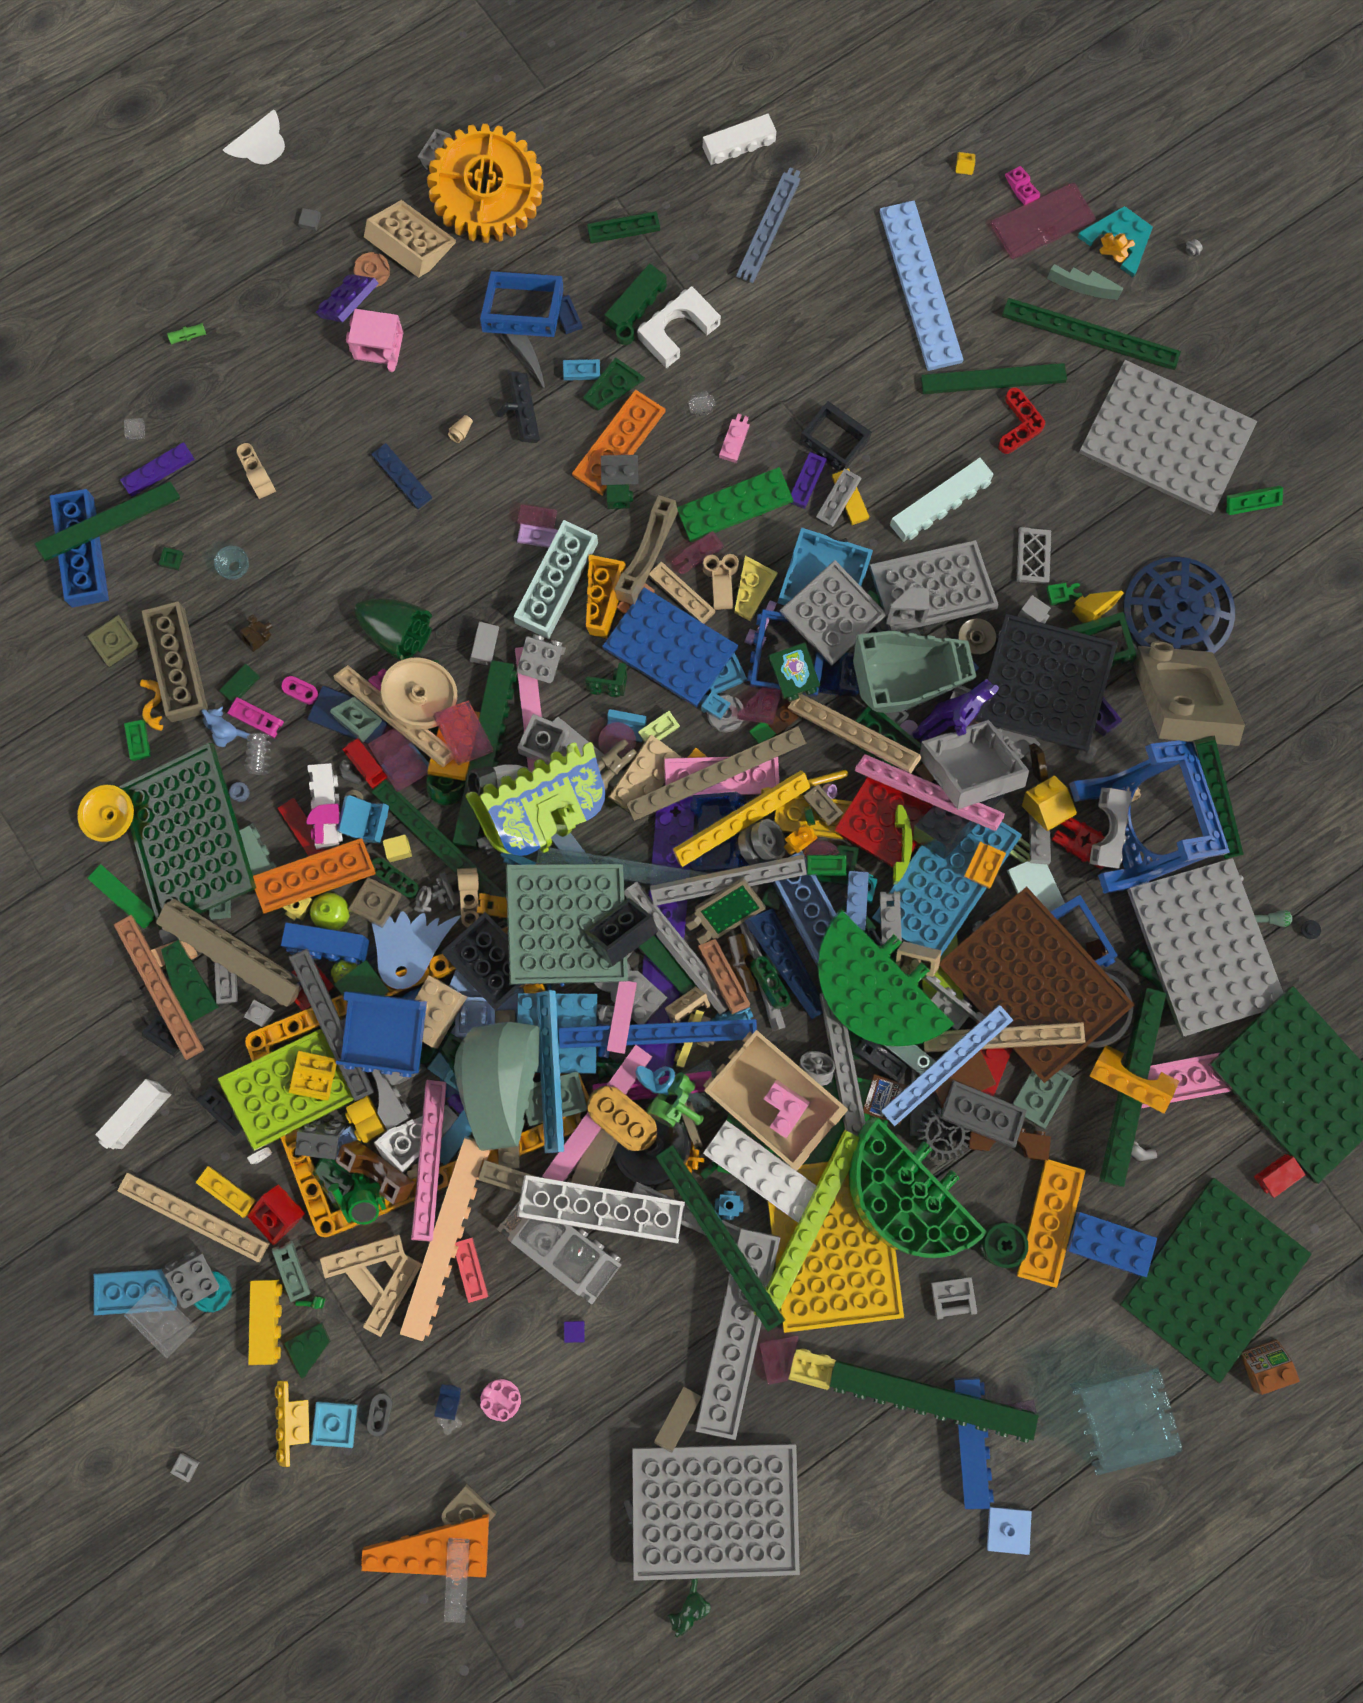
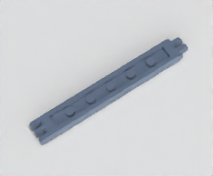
M790 167L787 173H783L736 277L740 278L742 273H745L743 280L747 281L750 275V283H754L800 183L801 178H798L800 171L796 170L793 176V168Z

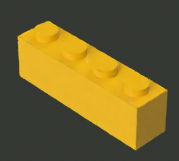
M279 1280L250 1281L248 1365H273L278 1363V1359L281 1357V1348L278 1347V1338L281 1337V1326H278V1317H281L282 1307L279 1305V1296L282 1295V1284H279Z

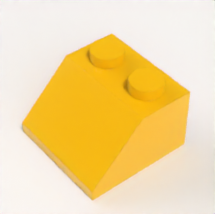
M1056 776L1028 790L1022 803V807L1046 831L1056 827L1077 813L1068 788Z

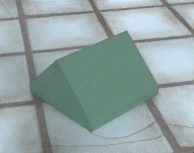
M355 697L332 708L330 711L335 720L362 742L382 722V719Z

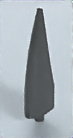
M501 333V337L509 350L527 367L542 389L545 388L542 371L528 336Z

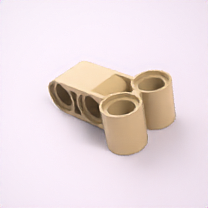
M243 443L239 445L237 454L258 498L261 499L276 492L251 444Z
M733 554L725 555L722 561H719L715 555H708L704 559L703 572L705 575L712 577L714 610L733 609L731 576L737 572L739 562L738 558ZM732 562L735 566L728 568L725 564ZM713 563L716 567L710 569L707 567V564Z
M477 868L457 869L461 920L466 927H469L479 918V914L476 913L479 890ZM470 894L474 896V899L468 902L464 900V897ZM472 913L475 915V918L467 920L465 916Z

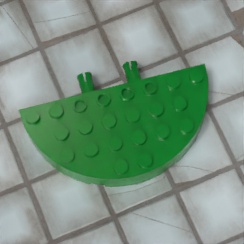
M841 908L826 929L818 955V974L821 989L828 1006L839 1021L856 1035L868 1041L886 1046L920 1044L941 1035L953 1026V1021L918 986V982L930 970L921 962L910 974H906L890 958V954L902 944L900 939L893 934L882 946H878Z
M870 1117L858 1134V1145L853 1152L848 1176L854 1206L870 1232L887 1246L897 1251L925 1258L955 1255L979 1242L988 1232L948 1191L959 1180L958 1175L949 1170L939 1182L921 1163L932 1151L931 1147L928 1148L929 1145L922 1142L911 1153L879 1118Z

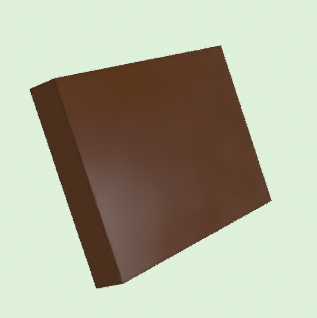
M981 1050L934 1092L943 1109L953 1080L978 1091L995 1085L996 1082Z

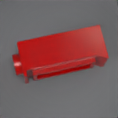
M358 738L348 743L342 749L372 789L388 778Z

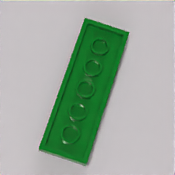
M778 467L677 507L691 543L792 503L793 498L781 469Z

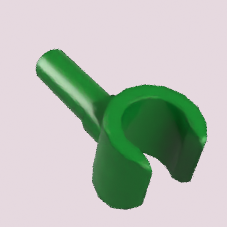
M314 1296L313 1302L296 1301L295 1305L321 1309L324 1306L325 1298Z

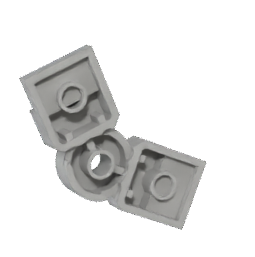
M627 961L628 981L637 983L631 1018L638 1025L646 1024L668 998L639 971H631L630 964ZM619 982L594 983L599 989L611 993V1000L614 1003L616 1002Z

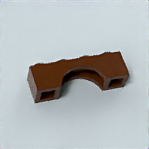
M1021 1128L1017 1144L1022 1149L1024 1158L1048 1161L1051 1137L1045 1136L1046 1132L1034 1131L1031 1134L1026 1133V1129ZM970 1131L968 1136L971 1138L967 1140L968 1148L966 1149L987 1152L997 1141Z
M358 1140L343 1144L335 1161L348 1172L361 1173L377 1181L381 1187L379 1194L393 1205L408 1200L415 1184L412 1179Z

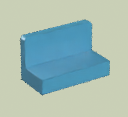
M609 709L605 734L609 737L642 742L643 740L639 736L638 731L646 726V716Z

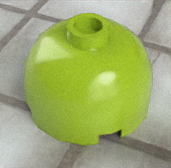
M336 893L321 894L311 904V919L318 928L340 930L349 919V905L343 897Z

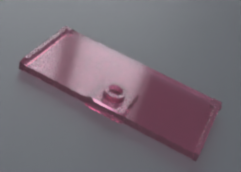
M1073 182L992 220L991 226L1010 257L1014 260L1094 222L1096 218L1077 185Z

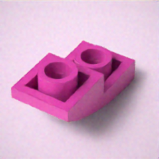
M1021 166L1005 174L1009 185L1024 206L1040 198V192L1031 184L1030 176Z

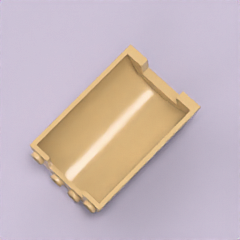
M757 1030L754 1033L749 1032L742 1040L745 1042L743 1047L739 1051L735 1049L728 1057L731 1061L727 1065L722 1064L715 1072L718 1074L715 1079L710 1077L703 1085L706 1088L704 1091L797 1171L809 1157V1154L830 1129L837 1124L848 1109ZM776 1080L810 1102L787 1138L770 1128L780 1110L764 1100Z

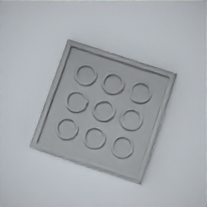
M836 560L780 609L782 615L831 666L856 644L857 635L867 634L887 615Z

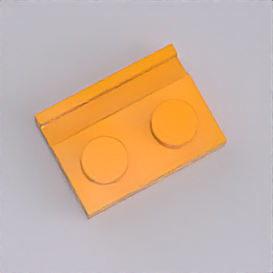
M980 841L964 878H968L990 889L1006 853Z

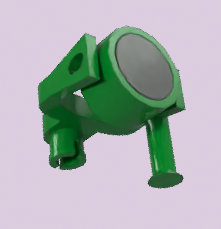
M354 1173L352 1175V1179L355 1182L353 1191L343 1196L338 1188V1183L330 1185L328 1191L332 1192L348 1223L353 1221L362 1225L370 1224L379 1215V1205L382 1210L386 1209L385 1198L379 1194L381 1187L378 1182L371 1184L369 1178L365 1177L364 1174L359 1173V1176L358 1173Z

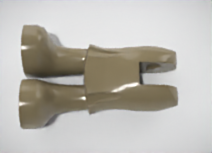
M625 739L618 742L607 754L601 756V759L597 761L599 771L605 766L608 768L601 775L605 794L609 790L608 782L615 775H618L619 771L637 755L635 749H632L623 758L618 754L629 744Z

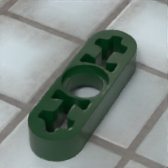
M376 858L372 861L376 873L374 875L406 898L412 899L417 896L419 886L415 881L382 858ZM383 863L382 866L385 870L388 871L387 874H385L381 870H378L376 872L377 868L375 867V865H381ZM393 873L399 874V882L391 883L390 876ZM403 882L409 887L414 885L413 889L415 891L407 894V889L401 885Z
M764 956L752 960L750 964L751 971L771 1005L778 1010L787 1007L790 1004V996L769 960ZM768 978L772 979L774 983L773 988L768 986Z

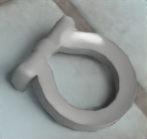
M423 886L419 890L416 897V906L414 907L415 911L422 913L424 911H431V908L427 907L432 894L430 887ZM427 891L426 900L422 905V896Z

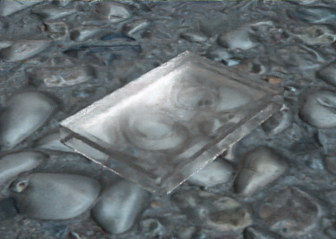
M153 1286L124 1315L166 1359L197 1329L156 1286Z

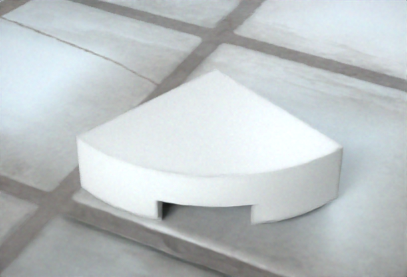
M267 1147L247 1158L251 1164H258L270 1156L272 1152Z

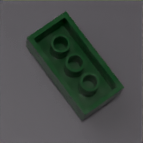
M868 706L855 721L920 754L921 744L883 712H876ZM857 746V747H858L860 750H862L866 755H868V756H870V757H873V758H875V759H877V760H880V761H882V762H884V763H887V764H889V765H891V766H894V767H896V768H899V767H897V766H895V765H893V764L887 762L886 760H884V759H882V758H880V757H878V756H876V755H874V754H872V753H870V752H868V751L862 749L861 747ZM920 759V761L918 762V764L916 765V767L914 768V770L912 771V773H913V772L919 767V765L922 763L921 759Z

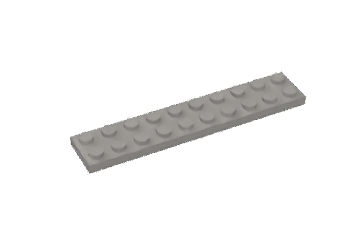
M740 1228L737 1245L766 1288L772 1277L780 1237ZM731 1274L729 1275L695 1430L700 1433L736 1440L762 1322L754 1314L752 1306Z

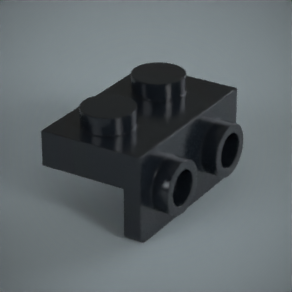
M157 1011L154 1020L143 1030L142 1036L174 1057L180 1049L160 1011Z

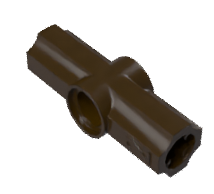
M744 934L727 937L731 953L729 965L732 971L736 974V978L744 993L756 991L757 986L754 974L750 968L754 958L751 954H748Z

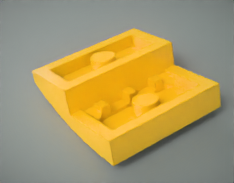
M298 1051L289 1093L328 1101L337 1065L336 1059Z

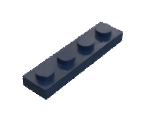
M386 443L372 453V457L417 509H420L432 499L429 492Z

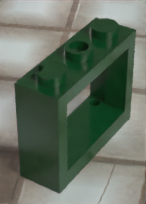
M1124 612L1068 628L1071 631L1092 635L1121 626L1128 650L1114 654L1111 668L1120 663L1125 665L1136 659V652Z

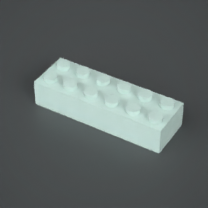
M563 520L513 616L515 624L547 639L550 638L589 562V554H593L598 544L597 535Z

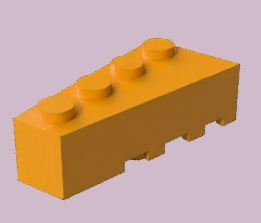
M589 554L586 628L590 635L608 639L619 601L614 589L621 574L627 568L623 561Z

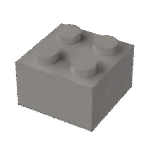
M533 714L517 747L519 754L535 761L542 759L549 765L551 753L554 751L561 753L569 736L568 728Z

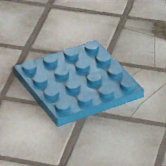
M518 993L517 1023L538 1026L537 997L535 993ZM556 994L558 1047L559 1028L597 1026V994ZM596 1047L559 1049L560 1073L596 1074ZM539 1053L538 1069H537V1072H535V1073H541V1072H540V1053Z

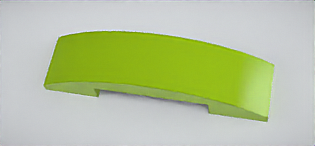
M898 805L895 811V828H903L902 861L894 864V885H897L905 874L912 853L911 825L902 805Z

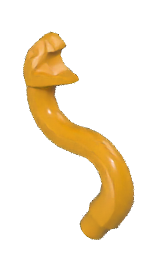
M142 679L140 682L141 687H146L156 692L155 698L149 701L143 708V719L151 728L162 731L163 725H159V722L163 717L152 718L150 715L151 709L162 700L158 682Z

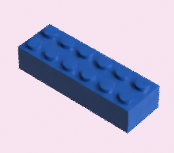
M87 489L50 496L55 534L96 515L94 497ZM100 536L58 555L64 600L72 608L109 601Z

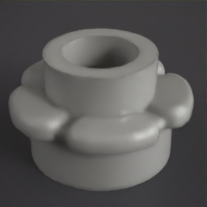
M1192 239L1186 243V252L1190 256L1200 255L1203 247L1198 240Z

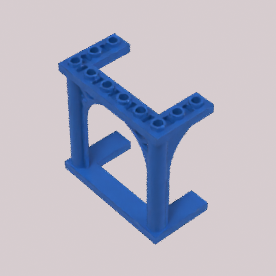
M1178 740L1150 744L1145 746L1149 759L1112 776L1069 783L1075 802L1100 798L1101 788L1125 791L1129 788L1133 798L1135 791L1145 780L1180 764L1203 837L1177 842L1179 850L1169 854L1154 853L1148 850L1137 838L1131 823L1130 805L1128 810L1129 821L1125 829L1126 840L1122 847V863L1125 869L1098 875L1103 893L1149 883L1152 879L1205 858L1229 853L1228 845L1193 742ZM1141 851H1142L1143 854H1144V860H1143V862H1142L1141 855H1140V852H1141Z

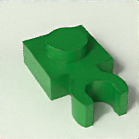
M1066 583L1047 586L1050 606L1068 603L1070 601L1069 597L1072 599L1080 598L1082 593H1075L1073 589H1078L1080 584H1072L1069 588H1067Z

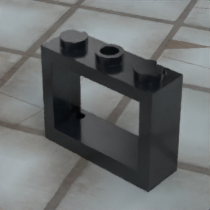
M827 401L801 433L800 441L806 448H811L817 455L826 458L835 469L843 471L844 468H848L869 442L872 432ZM826 417L859 440L846 459H843L811 436Z

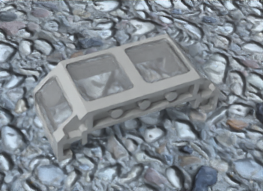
M518 1202L497 1230L579 1296L581 1295L586 1301L593 1304L621 1267L622 1263L619 1262L621 1258L614 1252L610 1254L603 1250L605 1246L596 1239L593 1242L588 1239V1233L581 1227L576 1229L569 1225L517 1217Z

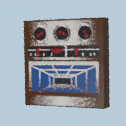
M873 1075L863 1107L864 1114L890 1122L881 1110L900 1094L907 1085Z

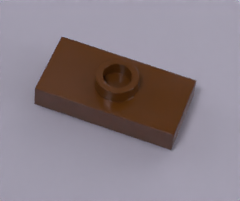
M789 701L765 720L776 733V736L801 717L788 709L791 703Z

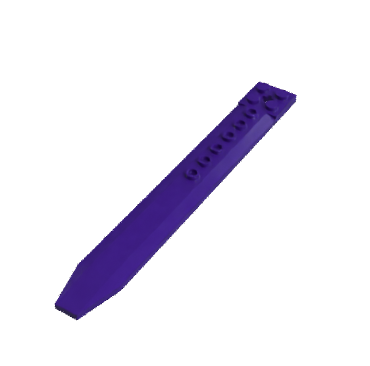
M687 797L656 811L650 886L689 878L690 863L682 867L673 852V848L693 837L696 797ZM678 808L681 814L673 817V813H670V810ZM650 890V892H649V897H650L651 900L653 901V899H652V894H651V890ZM687 899L657 905L659 910L684 939ZM644 955L642 975L668 998L646 1024L671 1023L665 1008L676 1001L680 993ZM676 1043L637 1045L652 1056L645 1068L655 1072L664 1066L673 1067ZM664 1071V1076H669V1071Z

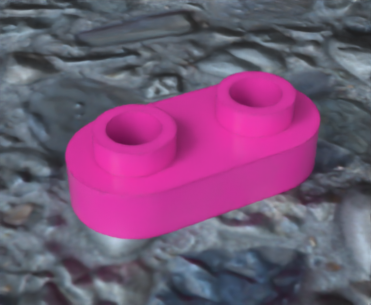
M289 676L282 682V690L285 694L304 704L310 705L315 703L319 695L313 685L294 676ZM295 685L296 687L294 690H290V686ZM308 693H312L310 698H306Z

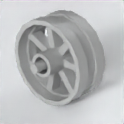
M811 1051L802 1055L799 1067L818 1084L824 1086L829 1084L833 1078L835 1062L825 1053Z

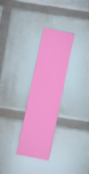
M619 982L607 1051L625 1054L636 982Z

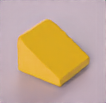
M958 152L956 173L972 175L975 166V154Z

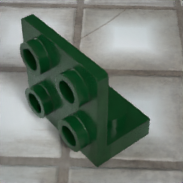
M619 663L618 669L614 668L613 680L586 677L587 691L594 695L605 693L614 698L624 696L627 666L625 663Z

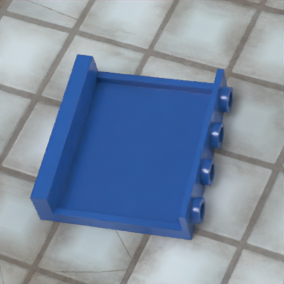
M352 991L344 992V1000H348L341 1060L336 1061V1064L343 1065L342 1068L344 1069L362 1067L361 1071L373 1072L374 1069L381 1070V1074L392 1075L393 1072H399V1076L411 1077L412 1074L419 1073L427 1001Z

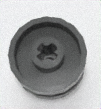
M762 820L755 825L748 826L739 833L738 844L740 852L745 861L750 865L779 860L786 853L783 847L786 845L785 836L781 828L772 820Z

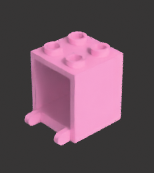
M355 309L354 314L350 317V332H347L346 343L349 344V351L352 352L353 358L355 360L388 364V370L393 372L397 366L403 337V330L398 315Z

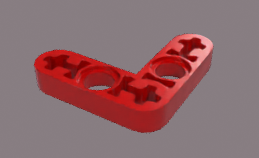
M1011 388L1007 392L1005 401L1022 424L1001 438L998 447L1004 454L1013 452L1040 434L1045 426L1044 418L1018 388ZM1017 395V400L1015 398L1011 399V396ZM1026 407L1030 410V414L1024 415L1020 409ZM1033 423H1035V424L1039 423L1040 425H1039V427H1038V426H1035V427H1034V426H1033ZM1024 431L1027 437L1019 438L1017 432ZM1012 439H1014L1010 447L1008 445L1004 446L1005 442L1009 443L1010 441H1012Z

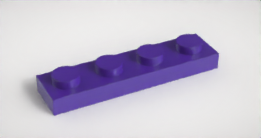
M183 442L120 479V481L132 497L195 459Z

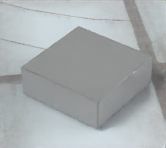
M180 1453L170 1473L189 1482L200 1462L184 1453Z

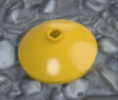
M102 785L92 789L84 796L78 808V823L81 830L87 837L99 842H110L118 839L128 830L133 820L134 808L132 800L124 790L113 785Z

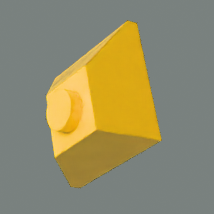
M1120 590L1089 594L1086 598L1082 596L1074 603L1076 606L1072 612L1082 623L1097 620L1115 606L1124 593Z

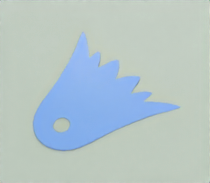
M402 911L395 923L389 916L383 928L371 923L377 947L379 974L383 982L395 989H405L416 984L424 975L440 943L461 915L451 918L439 926V918H436L426 926L425 913L420 914L410 923L408 916ZM400 966H404L407 969V973L403 977L396 975V969Z

